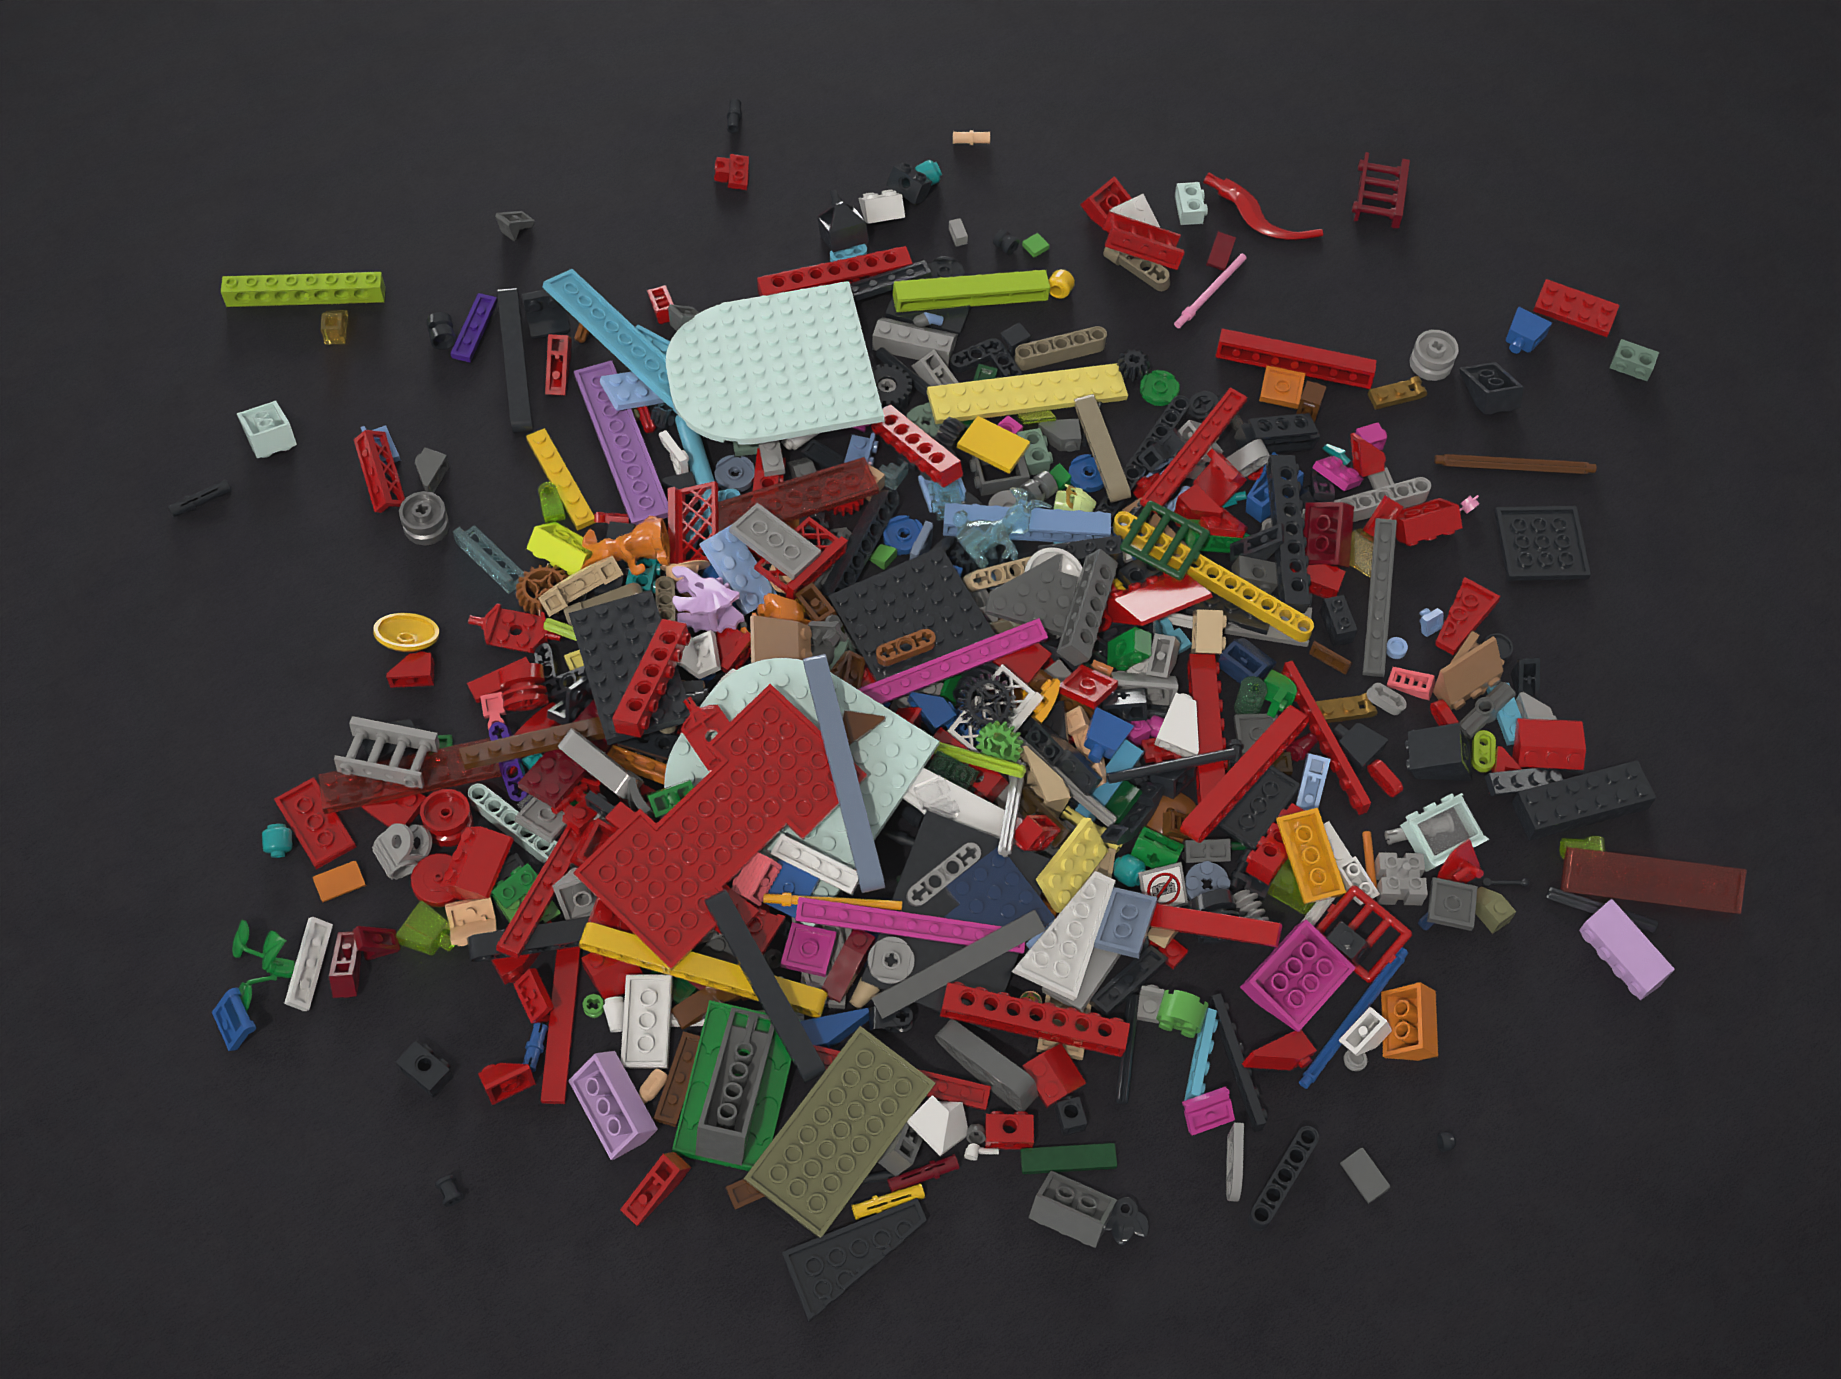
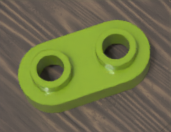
M1482 730L1477 732L1472 740V765L1479 772H1488L1495 764L1496 739L1491 732Z

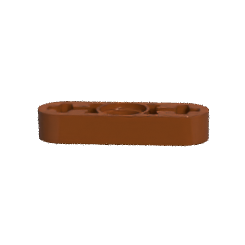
M922 629L882 644L876 650L877 662L882 666H890L933 649L936 644L935 634L930 629ZM926 637V639L929 640V642L926 643V641L922 640V638ZM907 643L912 646L909 651H902L900 649L902 644ZM886 652L890 657L886 658L882 653Z

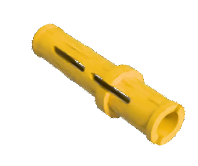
M919 1183L918 1185L877 1197V1195L872 1196L870 1200L851 1206L854 1217L858 1220L868 1215L881 1213L884 1210L916 1198L924 1199L925 1195L922 1185Z

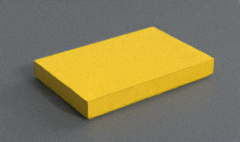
M979 416L976 417L957 443V448L1009 474L1030 446V441Z

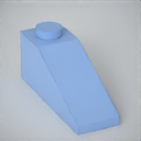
M1307 753L1296 806L1305 811L1319 807L1330 763L1329 758Z

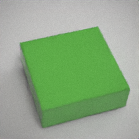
M1038 233L1022 243V246L1033 257L1049 249V244Z

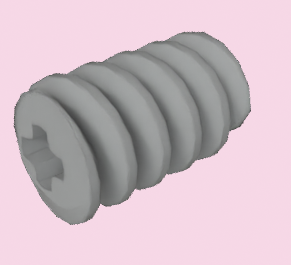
M1242 890L1233 895L1237 905L1235 911L1240 914V917L1269 921L1268 917H1261L1266 912L1265 909H1257L1262 905L1261 901L1254 902L1258 898L1257 893L1250 894V890Z

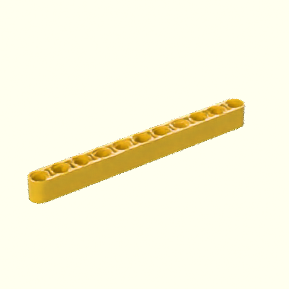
M1126 511L1118 512L1114 518V533L1117 536L1121 535V538L1125 539L1131 529L1130 524L1133 519L1137 520V517ZM1144 522L1138 533H1143L1145 536L1136 535L1131 544L1142 550L1155 528ZM1119 523H1126L1127 525L1122 526ZM1162 533L1156 543L1163 546L1158 547L1154 545L1149 555L1160 561L1173 538ZM1180 543L1174 553L1179 554L1180 557L1172 556L1167 565L1179 570L1191 549ZM1201 554L1196 562L1193 561L1192 564H1196L1198 567L1190 566L1186 574L1199 584L1298 642H1306L1310 639L1314 623L1309 617ZM1208 575H1215L1216 578H1210ZM1226 585H1232L1234 588L1229 589ZM1248 595L1253 599H1246L1244 596ZM1262 606H1268L1270 610H1265ZM1280 617H1287L1289 620L1284 621ZM1299 627H1303L1307 629V631H1301Z
M586 923L579 942V947L586 951L759 1001L739 965L691 951L671 971L636 935L596 923ZM775 976L794 1012L816 1018L821 1017L828 996L825 991Z

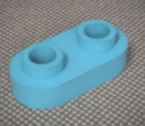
M861 244L834 253L830 251V261L866 255L867 247L865 244Z

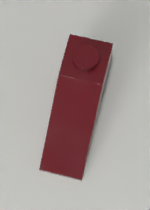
M853 929L821 990L828 994L827 997L841 1003L866 963L869 951L875 944V936L862 930Z
M338 932L329 973L333 998L357 996L360 980L361 951H357L353 932Z

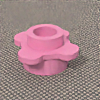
M1477 495L1474 498L1469 496L1461 503L1463 507L1460 511L1464 510L1466 514L1480 504L1476 500L1479 496Z

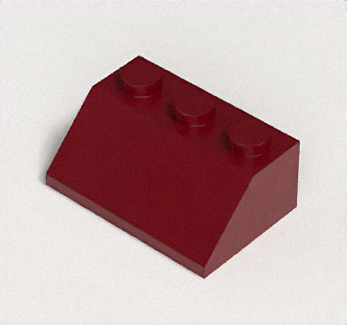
M1344 502L1306 503L1303 537H1306L1307 541L1305 555L1308 556V565L1327 564L1338 568H1349L1354 506Z

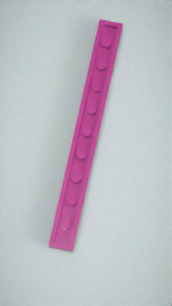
M1040 618L858 690L882 705L1047 640L1048 636Z
M798 897L795 921L966 946L1002 927ZM1025 942L1007 952L1023 954Z

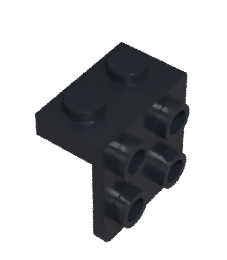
M587 675L567 689L566 698L547 711V718L562 725L575 721L594 700Z

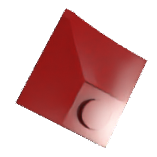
M388 782L362 808L387 827L396 823L405 824L409 827L419 814L421 804L426 796L403 784Z

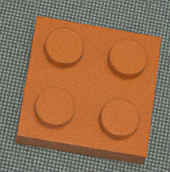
M1266 366L1259 401L1298 409L1305 373Z

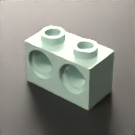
M1177 183L1175 200L1180 224H1203L1204 216H1207L1208 209L1207 204L1203 202L1204 190H1201L1200 183Z

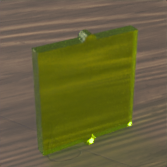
M1050 410L1017 414V417L1023 424L1056 421V416Z

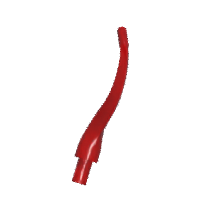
M1210 172L1206 175L1203 183L1218 190V195L1234 202L1243 219L1254 230L1270 237L1288 240L1323 236L1322 229L1292 232L1270 224L1263 216L1258 201L1246 189L1228 178L1222 180Z

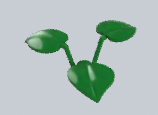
M241 920L233 941V956L239 958L242 952L245 951L263 958V970L270 973V976L251 979L246 983H241L239 987L241 992L240 998L247 1012L252 997L251 985L269 980L276 981L277 977L291 978L295 963L294 960L276 957L287 941L276 931L268 933L263 946V953L249 949L246 945L249 938V927L245 920Z

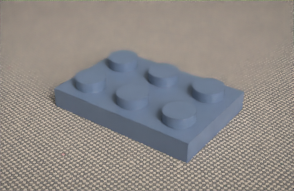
M1113 887L1094 942V948L1139 959L1157 905V897Z

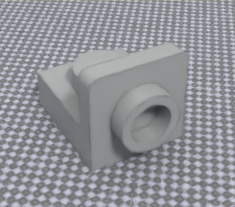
M1155 985L1141 987L1137 1020L1159 1023L1156 1017L1164 989H1159Z

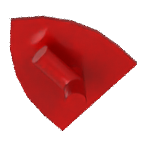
M1470 839L1460 844L1448 856L1437 878L1459 883L1464 882L1466 884L1476 877L1481 878L1484 872L1481 870Z

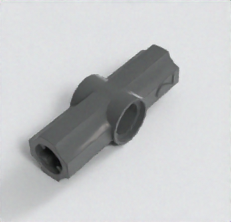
M1500 682L1486 697L1478 699L1475 708L1459 722L1468 738L1471 739L1486 724L1493 722L1497 717V713L1516 695L1510 685L1506 682ZM1486 708L1490 709V710L1487 711V712H1483V711H1482L1483 709H1486Z

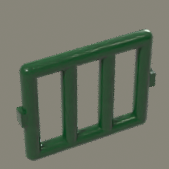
M1148 501L1137 520L1133 519L1130 524L1131 529L1121 543L1120 549L1177 580H1182L1193 561L1196 562L1198 560L1200 550L1208 539L1210 531L1153 501ZM1153 510L1163 517L1140 551L1130 545ZM1172 520L1180 524L1181 527L1159 561L1149 556L1169 521ZM1188 530H1191L1200 536L1179 570H1176L1167 564Z

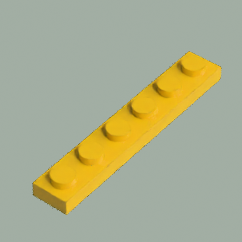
M545 428L527 435L526 438L577 531L596 523L594 522V515Z

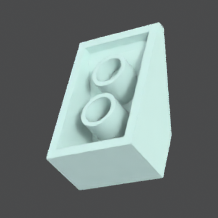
M276 401L237 413L257 458L269 457L272 453L287 451L292 446L297 445L290 423Z

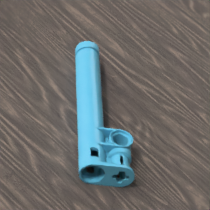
M677 415L675 417L676 426L683 448L689 457L688 465L690 471H692L695 484L700 485L715 481L701 435L689 428L681 416ZM707 489L701 497L707 500L711 495V489ZM736 489L718 491V524L721 527L719 528L720 532L743 516L744 508L741 502V495ZM699 499L702 506L705 502ZM710 506L703 513L705 519L712 513ZM709 525V526H708V530H709V533L711 534V533H712V527Z

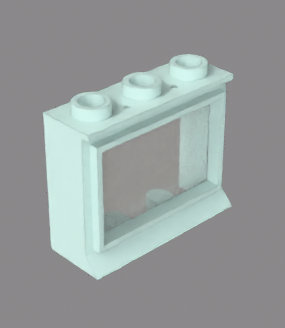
M1462 793L1455 797L1453 794H1450L1440 799L1442 803L1436 805L1434 802L1424 807L1425 812L1421 814L1416 811L1406 816L1407 821L1400 825L1415 853L1424 855L1426 872L1443 864L1448 856L1467 839L1471 840L1473 848L1489 840L1480 830L1462 797Z

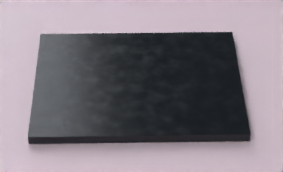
M926 810L891 900L902 901V910L892 911L944 918V916L959 906L945 887L919 907H914L908 903L906 898L908 890L967 843L977 844L981 850V856L978 859L980 861L999 846L1000 839ZM1013 844L1012 852L1008 854L1009 858L1040 897L1042 889L1036 878L1051 859L1031 851H1024ZM966 848L967 853L962 858L959 857V854L956 855L962 861L964 867L967 866L964 863L967 858H975L974 849L969 850ZM950 861L947 863L946 869L949 873L955 874L958 872L959 866L956 862ZM936 875L931 876L928 880L929 885L933 888H938L941 885V879ZM924 883L920 884L924 887L919 892L912 891L914 894L912 900L918 899L922 901L921 896L926 891L928 895L932 894L926 889ZM879 933L876 939L877 942L886 937H897L907 943L914 954V967L906 978L966 947V945ZM1005 952L950 983L960 982L970 988L982 987L987 989L988 992L993 993L1005 992L1019 953ZM893 954L884 959L889 967L897 964ZM867 963L861 978L862 982L882 990L895 985L878 981L871 975ZM947 984L916 1000L915 1003L941 1013ZM968 999L961 1000L964 1005H972V1002ZM991 1004L984 1005L989 1011L995 1010ZM968 1023L988 1032L991 1030L990 1027Z

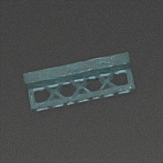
M475 525L466 532L460 527L453 531L456 543L508 594L516 589L519 578L513 581L509 574H518L520 577H524V572ZM475 533L479 537V543H476L470 536ZM482 548H491L492 555H488ZM496 561H504L506 563L505 568H502Z

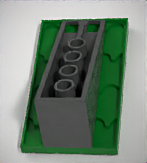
M709 1000L672 1152L677 1153L679 1156L750 1171L773 1141L792 1059L766 1013Z

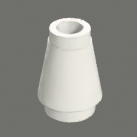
M623 997L605 999L603 1008L610 1032L623 1031Z

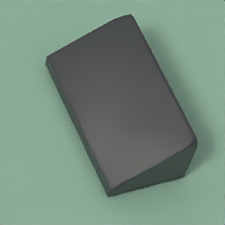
M1360 1148L1340 1163L1368 1204L1390 1189L1389 1183L1364 1148Z

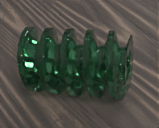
M1249 676L1241 682L1234 705L1237 715L1260 714L1267 693V686L1263 680L1255 676Z

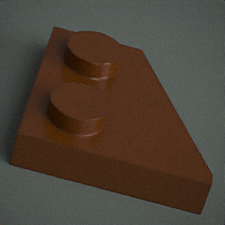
M850 650L846 651L830 672L856 689L861 688L865 666L864 657Z

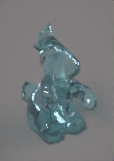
M1012 487L1009 490L1016 498V503L1009 508L1006 515L1000 520L977 519L969 521L966 511H957L953 516V523L958 529L955 537L980 569L986 568L989 563L985 553L998 544H1003L1006 547L1002 558L1007 559L1010 556L1011 560L1015 561L1018 552L1009 535L1012 533L1024 534L1029 531L1031 513L1035 507L1052 508V506L1035 499L1027 503L1028 492L1022 488Z

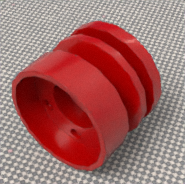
M538 663L518 664L503 668L498 672L500 687L502 689H509L501 694L502 699L505 700L503 702L504 710L528 711L549 703L548 695L545 694L547 688L539 685L545 681L543 665Z

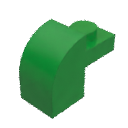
M1271 670L1264 680L1259 693V697L1271 702L1267 715L1275 718L1279 711L1283 712L1289 705L1292 706L1297 694V688L1291 679Z

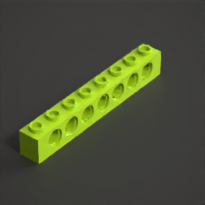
M381 272L223 276L221 294L226 307L384 302L385 284Z

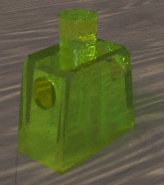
M423 901L418 903L396 934L400 945L428 955H434L439 947L447 951L454 947V945H451L450 936L448 935L450 933V926L447 920Z

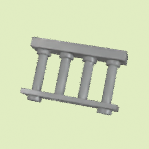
M352 716L349 724L352 735L355 737L346 757L335 755L334 761L337 771L345 775L353 774L403 784L410 788H423L422 772L419 771L426 753L429 751L438 752L440 747L438 734ZM363 739L376 740L367 762L355 759ZM384 743L397 745L389 766L377 764ZM406 747L418 749L410 770L398 768Z

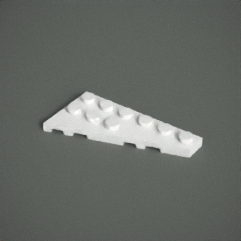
M1095 871L1012 972L1074 1001L1078 996L1115 880Z

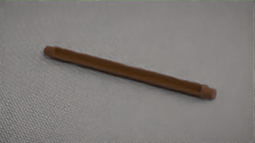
M1454 454L1435 455L1434 459L1435 464L1454 467L1578 474L1595 473L1597 469L1596 464L1577 461Z

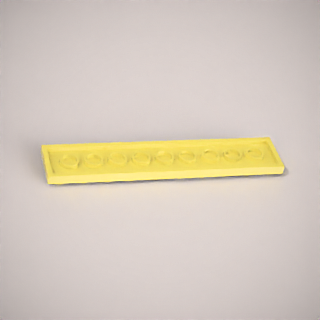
M1117 363L927 387V395L935 424H942L948 417L956 418L959 421L974 420L977 416L990 418L1075 407L1074 399L1094 394L1096 401L1102 403L1127 400L1128 397L1121 372L1118 371L1119 366H1117Z

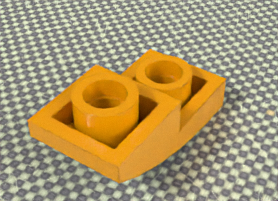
M1048 679L1041 686L1040 689L1043 691L1040 695L1044 697L1045 701L1044 703L1040 701L1033 710L1035 713L1031 717L1035 721L1042 723L1052 709L1059 692L1060 681L1058 679Z

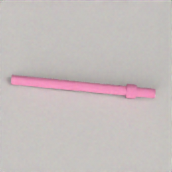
M1240 254L1190 307L1185 308L1174 325L1177 328H1181L1187 320L1190 321L1195 316L1196 311L1246 260V256Z

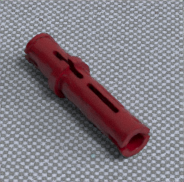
M955 1154L936 1162L931 1160L925 1166L888 1178L887 1182L892 1193L935 1178V1180L939 1179L940 1175L958 1170L959 1164Z

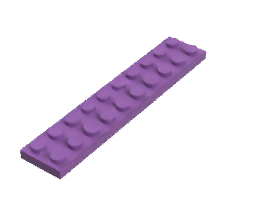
M611 360L576 370L574 375L629 516L630 523L636 527L649 515L662 519L667 518L668 501L632 410L616 411L599 382L601 376L617 374Z

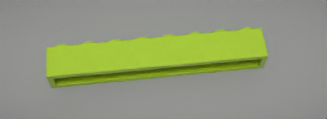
M1046 270L894 281L893 299L896 312L943 309L968 305L982 306L1046 301L1049 297L1050 284Z

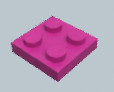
M1335 456L1318 460L1312 467L1343 491L1359 486L1363 480L1356 470L1343 465V461Z
M792 922L781 960V967L826 977L837 932Z

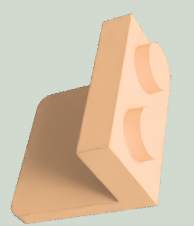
M491 895L489 899L462 900L445 904L450 926L451 945L465 946L468 944L467 938L471 935L497 931Z

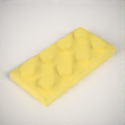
M1083 818L1036 878L1052 909L1057 913L1064 909L1108 852L1091 818Z

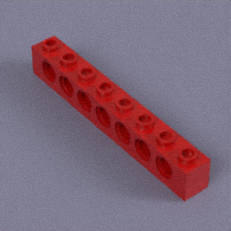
M906 246L896 247L890 250L858 255L852 258L783 271L777 274L764 275L757 278L759 296H768L849 281V283L913 263Z
M960 982L947 983L940 1016L1118 1057H1122L1126 1050L1130 1023H1126L1120 1018H1103L1097 1013L1086 1014L1079 1012L1075 1008H1059L1049 1002L1041 1004L1033 1002L1032 999L1027 997H1021L1020 999L1011 997L1010 994L1005 992H988L987 989L982 987L970 988ZM968 999L972 1002V1005H964L961 1000ZM991 1004L995 1010L989 1011L984 1005ZM1013 1009L1018 1015L1011 1016L1007 1010ZM1035 1014L1039 1016L1040 1021L1032 1020L1030 1015ZM1052 1020H1060L1063 1026H1056ZM1075 1025L1084 1026L1086 1031L1077 1030ZM1098 1030H1105L1109 1036H1101Z

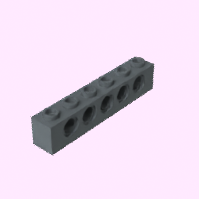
M1098 549L1085 558L1057 649V653L1074 666L1087 662L1092 656V649L1097 640L1103 612L1107 606L1108 595L1111 592V585L1116 576L1118 563L1102 549Z

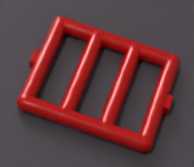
M1353 885L1336 905L1332 904L1327 910L1329 913L1317 925L1316 929L1326 937L1323 934L1324 931L1356 896L1365 906L1348 924V927L1355 932L1372 911L1383 919L1365 940L1370 947L1376 943L1389 926L1397 930L1401 935L1369 972L1361 965L1357 967L1347 959L1355 967L1354 972L1367 983H1371L1388 963L1391 964L1397 958L1395 955L1410 939L1412 931L1358 886Z

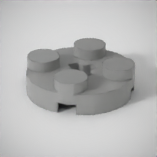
M897 937L883 938L877 941L869 951L867 963L870 973L878 981L886 984H896L903 981L913 970L914 954L904 940ZM890 954H893L894 959L897 960V964H893L892 967H889L888 963L884 961Z

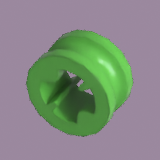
M591 994L584 999L583 1009L587 1016L596 1018L604 1012V1002L599 995ZM591 1002H592L593 1004L598 1003V1004H597V1005H598V1009L595 1010L594 1008H591V1009L589 1010V1008H590V1005H589V1004H590Z

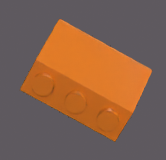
M1421 982L1382 991V1017L1388 1021L1392 1029L1383 1040V1057L1417 1061L1437 1057L1436 991Z

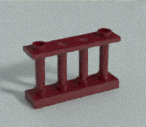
M1365 152L1364 159H1360L1358 171H1361L1357 201H1354L1352 212L1355 213L1354 221H1358L1360 212L1387 216L1389 219H1392L1391 227L1399 228L1403 216L1410 160L1402 159L1401 165L1397 167L1368 163L1369 153ZM1370 170L1393 174L1398 179L1390 181L1367 177L1366 172ZM1368 184L1391 188L1393 191H1396V194L1388 195L1365 191L1364 186ZM1367 198L1389 202L1391 205H1394V208L1386 209L1363 205L1362 200Z

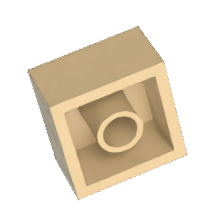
M1223 610L1193 611L1191 654L1217 655L1222 653V649L1225 650L1226 637H1222V629L1226 628L1227 618L1226 615H1223Z

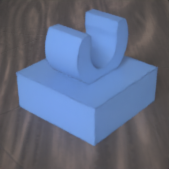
M1426 608L1419 612L1423 616L1419 620L1421 623V633L1426 637L1442 628L1443 612L1437 608L1431 612Z

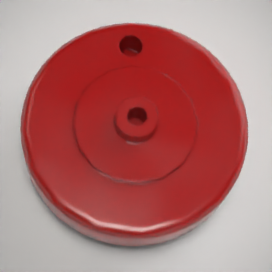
M443 853L431 854L421 859L414 867L411 874V885L415 896L422 903L432 907H444L445 904L458 900L440 887L444 873L448 870L451 863V855Z

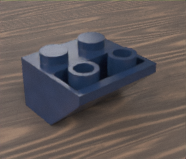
M1245 638L1234 640L1221 653L1219 658L1220 669L1249 691L1277 664L1276 661Z

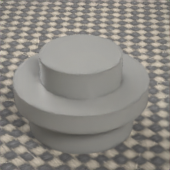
M1348 1050L1344 1055V1063L1350 1070L1360 1071L1367 1065V1056L1365 1053L1356 1056Z

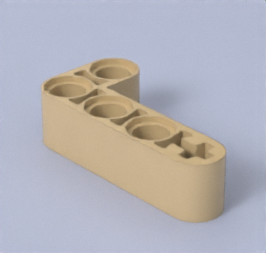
M1031 557L976 570L965 575L962 581L969 592H976L1005 584L1024 573L1026 564ZM1010 567L1014 570V576L1010 573ZM991 572L995 574L996 581L992 579ZM981 578V582L974 583L973 580Z

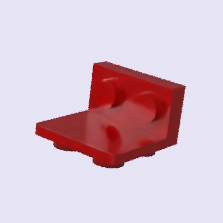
M1211 448L1207 453L1211 458L1210 464L1193 481V484H1197L1211 499L1222 507L1247 479L1220 452Z
M725 628L722 633L717 631L715 636L721 670L727 674L731 669H740L751 655V634L747 631L744 634L738 629L734 630L732 628Z

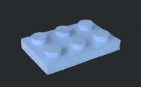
M633 372L606 375L600 378L599 382L616 411L665 403Z

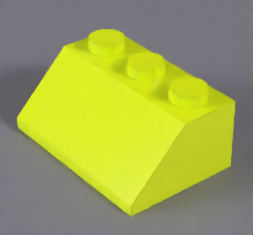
M557 522L535 526L526 548L533 552L535 557L548 560L553 567L557 566L564 569L569 576L580 571L585 561L592 557V552L582 546L583 537Z

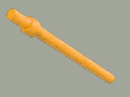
M782 892V895L764 894L763 903L782 904V906L791 907V904L797 905L798 897L878 909L902 910V901L798 896Z

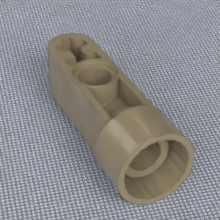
M1105 247L1104 257L1114 264L1123 266L1158 291H1165L1169 288V271L1160 264ZM1144 267H1150L1148 271L1142 270Z
M630 583L586 601L568 606L563 610L568 624L572 626L569 617L570 612L642 593L643 590L638 583Z

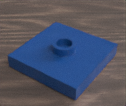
M779 859L777 863L782 866V869H780V873L777 874L767 894L782 895V892L798 896H812L820 879ZM765 903L793 918L796 917L797 905L791 904V907L782 906V904Z

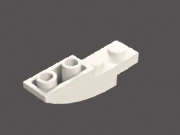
M1328 821L1323 824L1346 892L1351 886L1356 885L1372 899L1380 895L1356 856L1352 858L1330 822ZM1356 896L1353 898L1360 906L1364 904Z

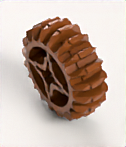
M539 564L537 569L531 567V572L524 571V577H519V583L516 584V597L519 605L523 607L525 612L530 611V614L534 615L538 613L540 616L541 612L545 614L547 612L538 598L551 589L554 583L558 584L569 576L565 574L563 569L559 570L557 566L551 568L547 564L546 567L542 568ZM529 591L535 595L534 599L528 595Z

